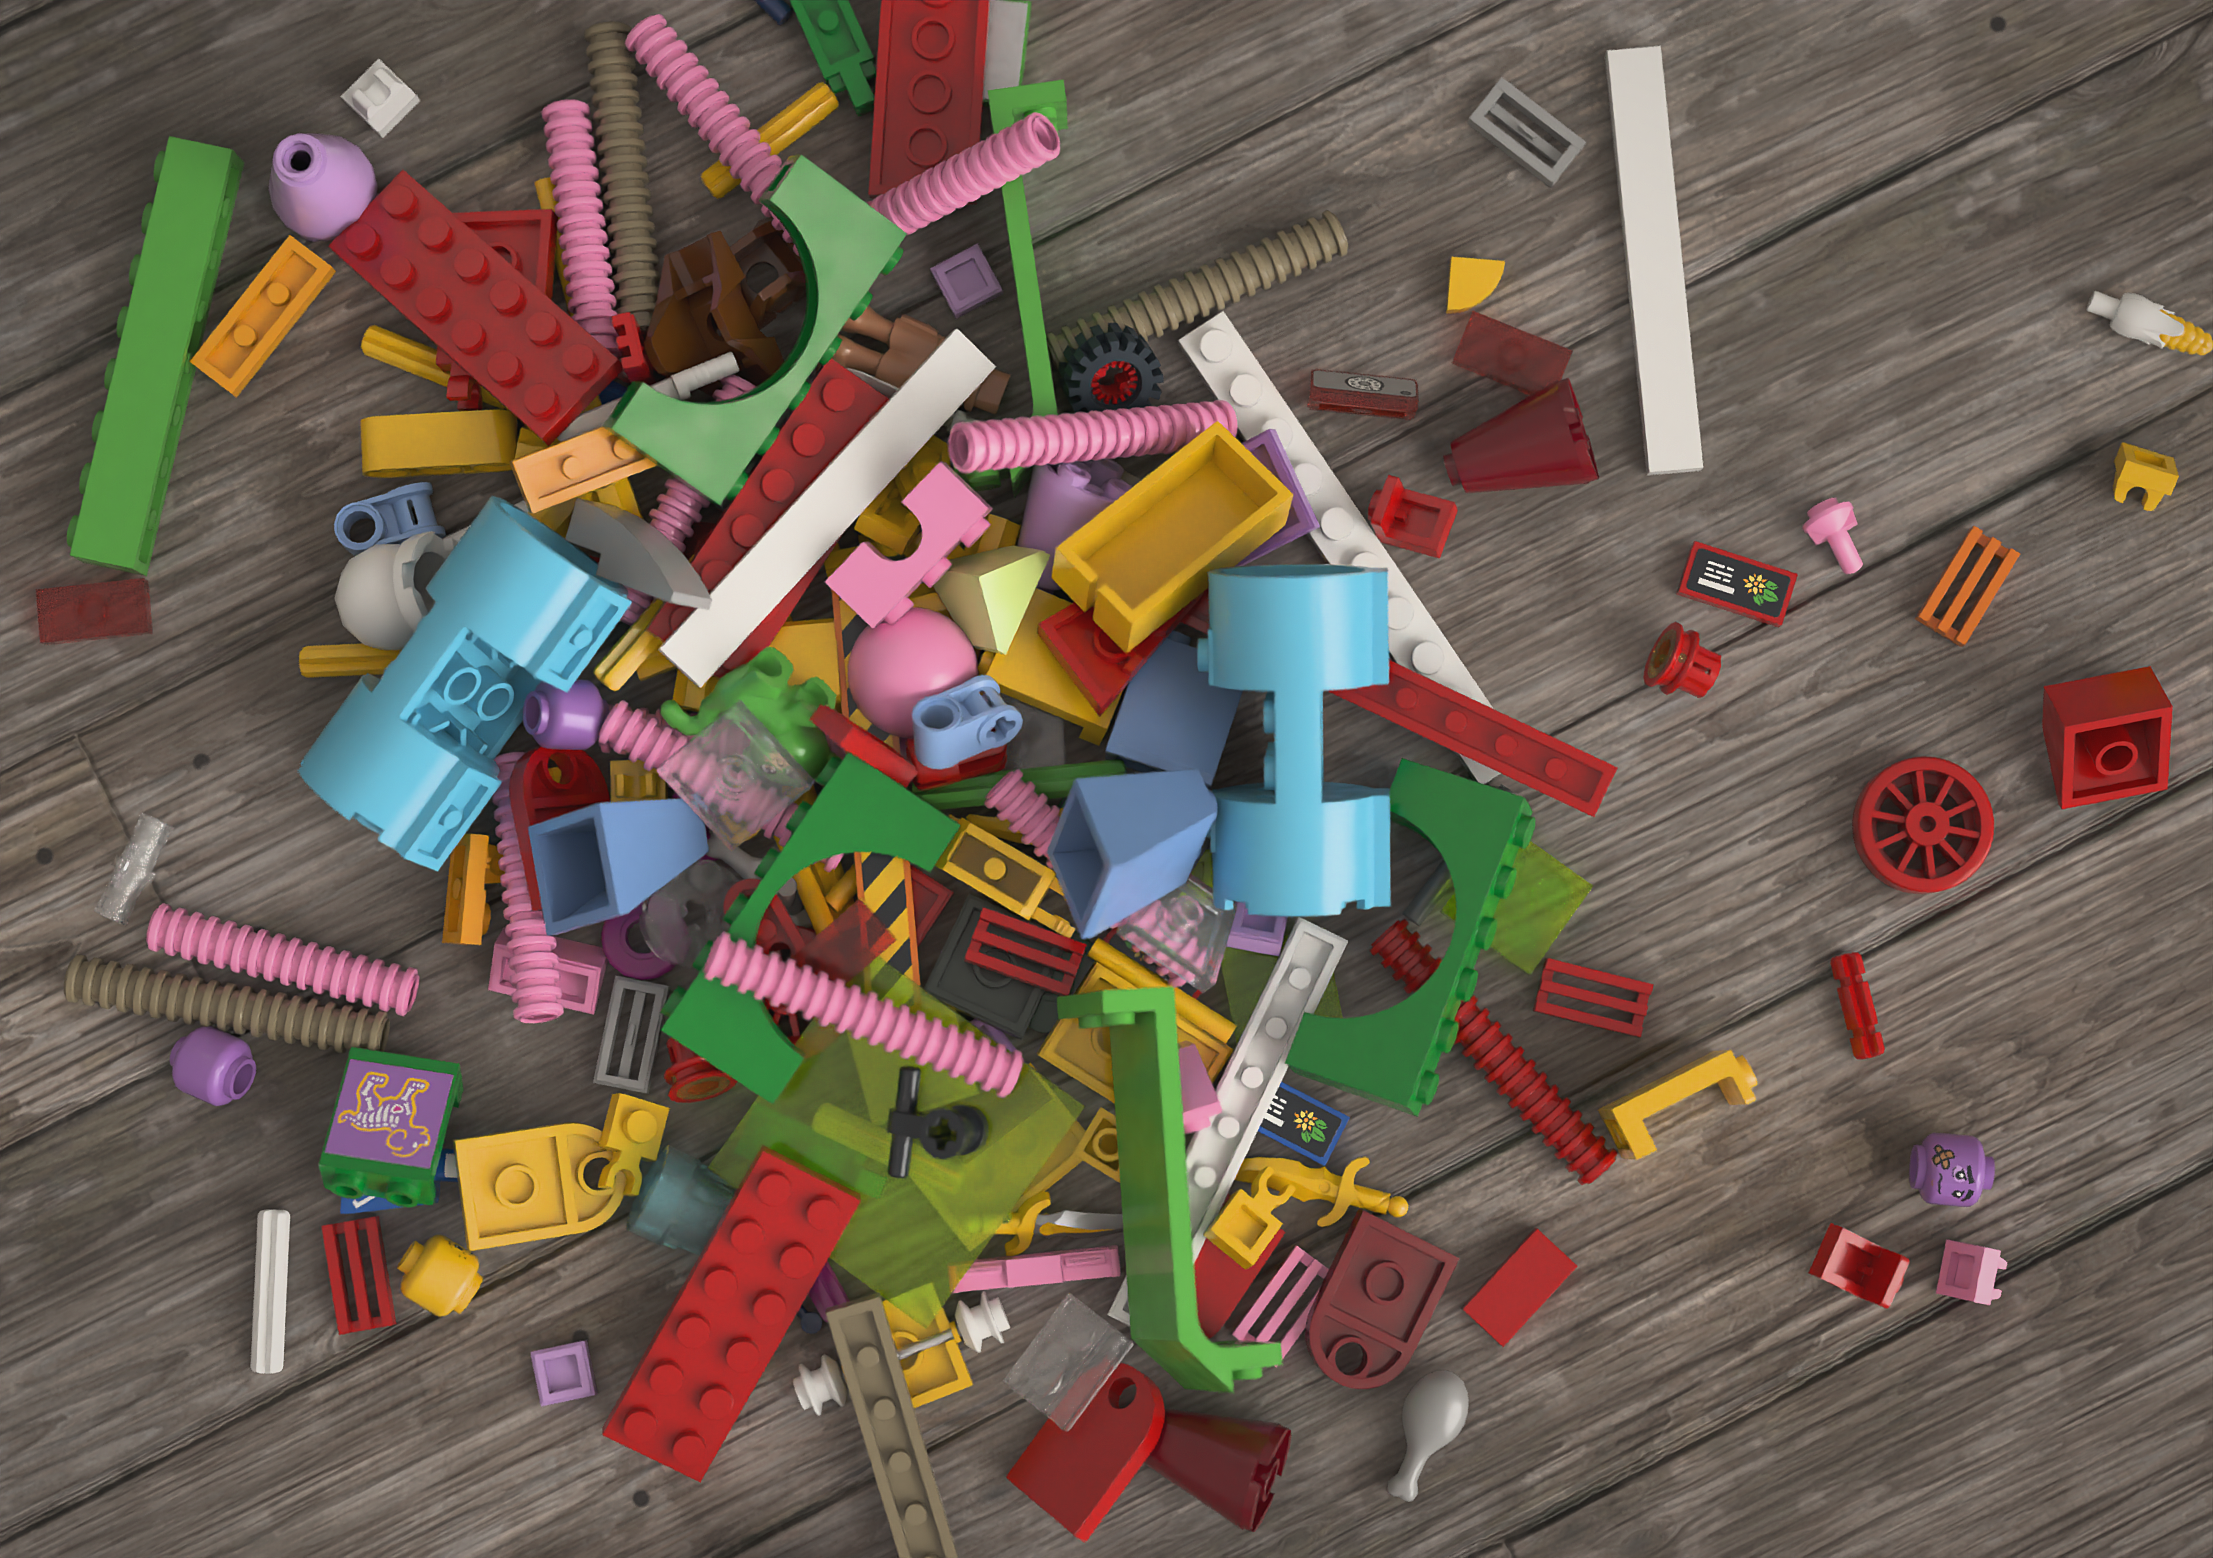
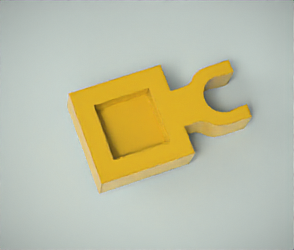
M623 1093L612 1094L599 1147L613 1151L610 1163L602 1169L597 1187L603 1189L613 1188L615 1175L618 1171H621L627 1179L623 1195L630 1197L639 1195L642 1183V1173L639 1169L640 1160L646 1162L657 1160L670 1108Z
M1270 1166L1261 1170L1251 1185V1197L1241 1188L1234 1192L1203 1234L1245 1270L1254 1265L1283 1224L1271 1214V1211L1285 1203L1296 1190L1293 1185L1289 1184L1282 1188L1278 1196L1272 1195L1266 1187L1268 1178L1274 1172Z

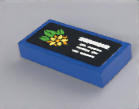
M1281 1082L1258 1132L1325 1166L1350 1117Z

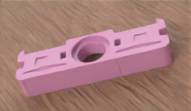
M1118 1245L949 1262L948 1264L950 1293L1121 1276Z

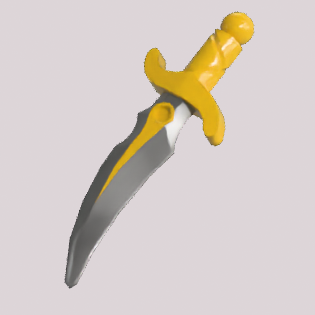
M1041 1192L1028 1198L1017 1212H982L981 1216L974 1212L967 1213L962 1219V1227L964 1231L970 1234L981 1231L982 1234L1016 1235L1004 1245L1006 1256H1015L1024 1252L1030 1246L1033 1235H1042L1048 1239L1059 1235L1086 1238L1123 1232L1122 1214L1084 1213L1071 1210L1039 1215L1043 1209L1051 1204L1049 1192Z

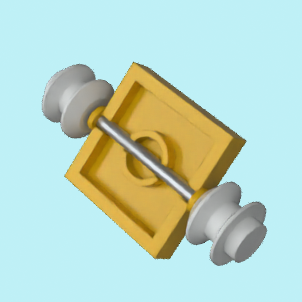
M934 1281L882 1301L914 1408L973 1385L972 1378L958 1345L959 1342H962L961 1336L968 1347L979 1353L981 1352L982 1339L994 1336L1002 1344L1004 1340L1001 1332L1010 1329L999 1297L989 1301L985 1291L981 1292L980 1305L969 1308L962 1300L958 1301L955 1311L957 1326L955 1321L949 1322ZM826 1354L822 1355L821 1368L810 1371L802 1363L799 1364L801 1376L792 1380L804 1410L813 1407L816 1414L821 1416L823 1402L834 1399L841 1407L845 1406L848 1387L842 1365L840 1368L838 1362Z

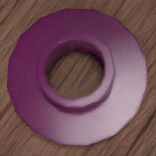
M651 895L627 914L604 920L601 931L602 949L610 965L624 976L638 980L659 978L673 970L683 957L688 940L686 923L678 908L665 898ZM642 921L653 922L660 932L658 946L649 953H637L629 943L631 928Z

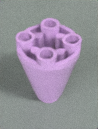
M315 133L294 134L282 140L274 151L268 188L272 207L287 228L299 234L307 241L315 242L335 239L345 228L359 219L366 207L376 197L378 186L372 164L359 147L343 137Z
M1104 458L1097 461L1061 462L1054 465L1047 463L1043 466H1033L1017 546L1043 550L1050 554L1036 588L1052 595L1055 591L1062 589L1051 578L1056 547L1132 488L1131 485L1120 479L1124 469L1116 462Z

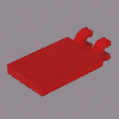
M552 209L453 213L552 300L558 232L557 222L559 220V217ZM437 347L436 365L443 372H450L446 398L449 401H458L457 409L459 411L482 410L483 396L481 385Z

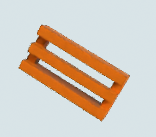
M1972 526L1968 530L1915 620L1960 647L1966 645L2020 555L2014 549H2007L2002 546V542L1996 538H1989L1982 534L1983 531L1976 526ZM1975 545L1983 549L1982 553L1942 619L1939 620L1934 617L1933 613ZM1993 556L2001 561L1957 631L1951 627Z

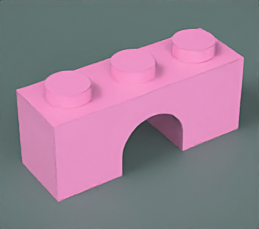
M939 462L902 501L916 515L922 528L921 543L912 556L901 561L891 560L885 557L870 542H863L825 581L872 628H876L883 620L890 625H894L914 606V603L908 597L922 582L931 588L951 568L953 564L946 557L961 542L967 548L972 546L991 526L985 517L993 508L945 462Z

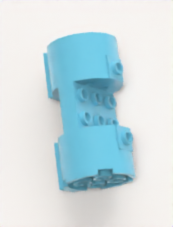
M491 496L426 586L427 592L436 601L428 615L420 620L415 633L397 658L385 669L382 679L368 673L360 678L304 756L303 761L300 763L302 766L298 770L300 776L318 796L348 820L354 817L365 827L380 834L378 840L395 849L403 858L438 871L502 783L497 778L500 768L494 759L523 720V706L527 695L534 691L536 686L542 681L568 692L632 602L627 598L628 591L619 583L597 576L598 563L574 544L566 541L563 536L513 504L501 498Z
M1278 564L1238 566L1210 570L1208 638H1198V672H1209V686L1267 691L1266 699H1264V733H1275V742H1268V749H1266L1264 759L1265 783L1243 784L1212 790L1217 802V817L1215 822L1211 824L1206 837H1211L1213 905L1222 910L1233 909V901L1245 903V908L1248 909V914L1265 916L1341 914V909L1345 908V902L1357 900L1358 909L1365 910L1372 907L1390 906L1389 788H1371L1355 784L1324 782L1323 690L1356 688L1372 684H1389L1388 567Z

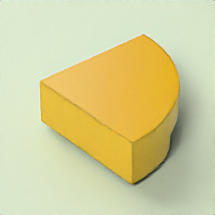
M1451 257L1446 313L1467 311L1490 296L1501 279L1505 261Z

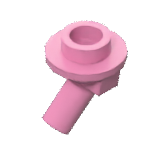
M1830 498L1815 505L1807 512L1810 519L1803 524L1802 529L1804 533L1809 535L1815 545L1828 541L1842 572L1852 574L1863 565L1847 531L1857 525L1853 512L1854 507L1850 502L1838 503L1836 498Z

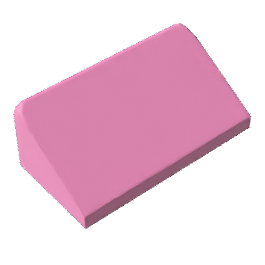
M504 927L494 945L488 990L512 996V993L517 990L510 983V977L515 974V970H511L508 960L513 957V954L507 950V943L512 940V937L506 935ZM555 937L557 946L552 950V953L557 954L559 963L554 966V970H558L560 973V980L555 983V986L560 987L562 990V996L557 999V1003L562 1004L563 1008L594 1015L608 959L602 947Z

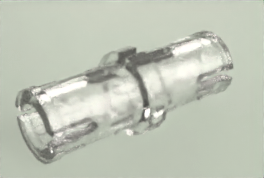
M141 813L122 855H116L112 862V865L115 867L114 872L94 912L127 926L134 906L146 883H152L157 874L153 869L174 826L146 813Z

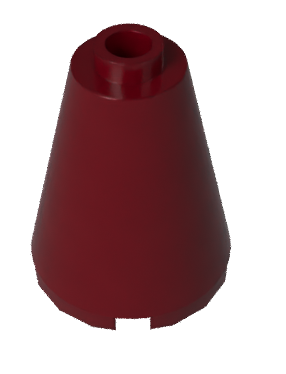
M1570 379L1555 380L1451 441L1452 453L1443 455L1452 486L1462 484L1467 494L1589 484L1591 481L1598 480L1599 473L1589 435L1586 434L1582 421L1583 416Z
M1165 1408L1162 1433L1144 1464L1240 1529L1255 1532L1262 1523L1275 1495L1270 1491L1276 1475L1282 1476L1290 1449L1292 1432L1289 1428L1281 1426L1280 1423Z

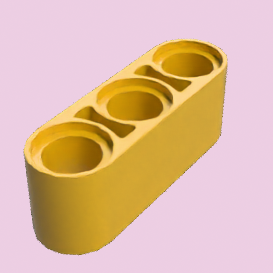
M508 410L367 417L360 420L362 475L366 477L396 478L512 470L509 461L515 459L518 432L517 418Z

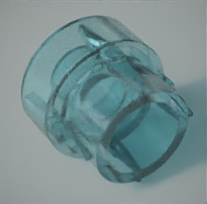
M666 1145L658 1154L657 1160L652 1163L641 1184L639 1195L635 1197L627 1219L626 1230L657 1245L663 1244L674 1250L680 1247L700 1255L736 1190L730 1187L731 1183L709 1172V1167L702 1164L701 1160L670 1145Z

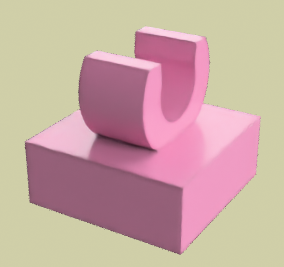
M1946 1239L1936 1294L1990 1305L1991 1299L2001 1297L2002 1291L1994 1288L1997 1268L2006 1269L2007 1262L2000 1258L2001 1251Z

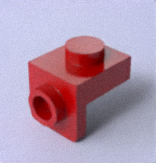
M1388 475L1383 489H1377L1371 498L1368 508V520L1371 521L1375 534L1381 543L1440 559L1458 509L1453 501L1404 489L1399 477Z
M1830 1223L1808 1273L1855 1297L1887 1309L1891 1306L1895 1294L1902 1286L1903 1276L1910 1261L1909 1258L1885 1249L1843 1227Z

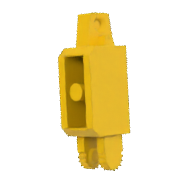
M949 814V817L961 824V826L935 863V866L1025 919L1031 921L1033 918L1062 936L1071 938L1075 928L1071 927L1070 922L1056 914L1051 915L1039 908L1049 889L1062 895L1066 901L1055 872L962 817L958 819Z

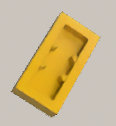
M894 478L859 515L854 530L869 537L870 543L876 542L877 549L884 556L888 557L898 554L902 555L922 529L919 520L902 503L903 499Z

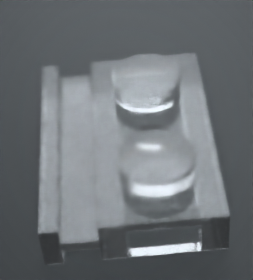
M1068 1293L1004 1378L1003 1382L1042 1414L1050 1418L1058 1427L1069 1432L1132 1348L1134 1342L1079 1298Z

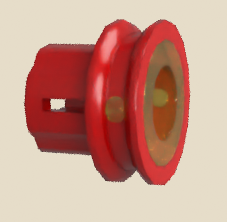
M1674 622L1661 633L1649 654L1644 670V684L1649 687L1659 685L1660 691L1666 695L1673 693L1678 688L1697 698H1702L1714 685L1721 668V655L1699 645L1700 638L1698 632L1694 630L1684 632L1683 626L1678 622Z
M674 1038L668 1039L666 1045L672 1066L665 1071L663 1077L666 1083L671 1085L668 1096L672 1101L678 1103L704 1101L717 1097L736 1085L737 1081Z

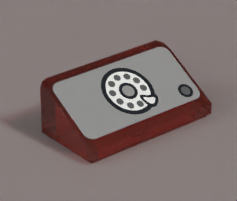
M1314 369L1310 373L1307 402L1309 410L1411 420L1415 417L1418 410L1419 396L1416 380Z

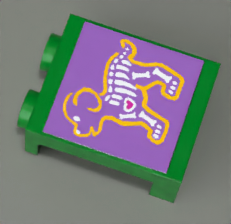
M351 1047L319 1161L324 1188L331 1190L338 1196L349 1199H357L367 1195L386 1198L390 1203L401 1207H414L417 1204L433 1205L436 1195L434 1178L453 1107L459 1108L464 1089L460 1064Z

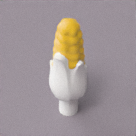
M2094 291L2088 303L2087 311L2110 319L2111 329L2122 336L2141 340L2148 345L2152 343L2161 349L2167 346L2169 349H2177L2179 352L2198 354L2200 356L2209 353L2213 348V340L2209 333L2204 332L2200 327H2195L2191 322H2185L2182 317H2176L2174 315L2175 312L2163 309L2164 305L2153 303L2141 295L2124 293L2121 299L2118 300Z

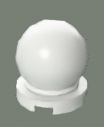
M434 531L413 535L401 543V545L375 544L351 558L341 572L334 598L342 625L366 646L380 650H402L415 633L420 620L428 615L436 603L427 592L426 586L458 542L452 537L441 539L434 534Z

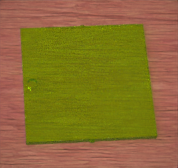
M868 947L863 948L842 978L844 980V987L850 989L852 985H857L861 987L860 993L864 995L872 991L877 994L876 999L883 1002L885 998L893 1000V1006L896 1008L904 1004L909 1007V1013L915 1015L917 1011L924 1012L926 1020L931 1021L936 1017L942 1020L941 1026L947 1028L949 1024L958 1026V1033L963 1034L968 1030L974 1033V1039L978 1041L982 1037L990 1039L991 1046L995 1047L998 1044L992 1037ZM814 1017L795 1044L806 1053L805 1058L774 1104L772 1105L758 1096L708 1168L737 1189L761 1146L764 1145L859 1193L861 1202L829 1258L874 1291L880 1292L882 1297L927 1329L1002 1223L1007 1224L1011 1221L1012 1209L1086 1106L1025 1061H1023L1019 1077L1011 1093L1001 1098L996 1095V1089L994 1088L986 1092L980 1089L979 1082L975 1081L972 1085L966 1084L964 1076L958 1075L954 1079L948 1076L947 1069L943 1068L940 1072L932 1070V1063L926 1062L923 1066L916 1063V1057L912 1055L908 1059L900 1057V1051L897 1049L889 1053L883 1049L884 1044L878 1042L875 1046L869 1045L867 1037L861 1036L859 1040L851 1037L852 1031L845 1029L843 1033L835 1031V1024L829 1022L825 1027L819 1024V1018ZM905 1065L919 1067L922 1071L918 1111L931 1112L940 1108L970 1104L979 1108L985 1115L989 1126V1134L986 1143L977 1152L958 1155L949 1159L932 1157L925 1151L920 1139L914 1138L909 1176L906 1178L890 1177L887 1173L892 1133L886 1131L890 1108H895L899 1069Z

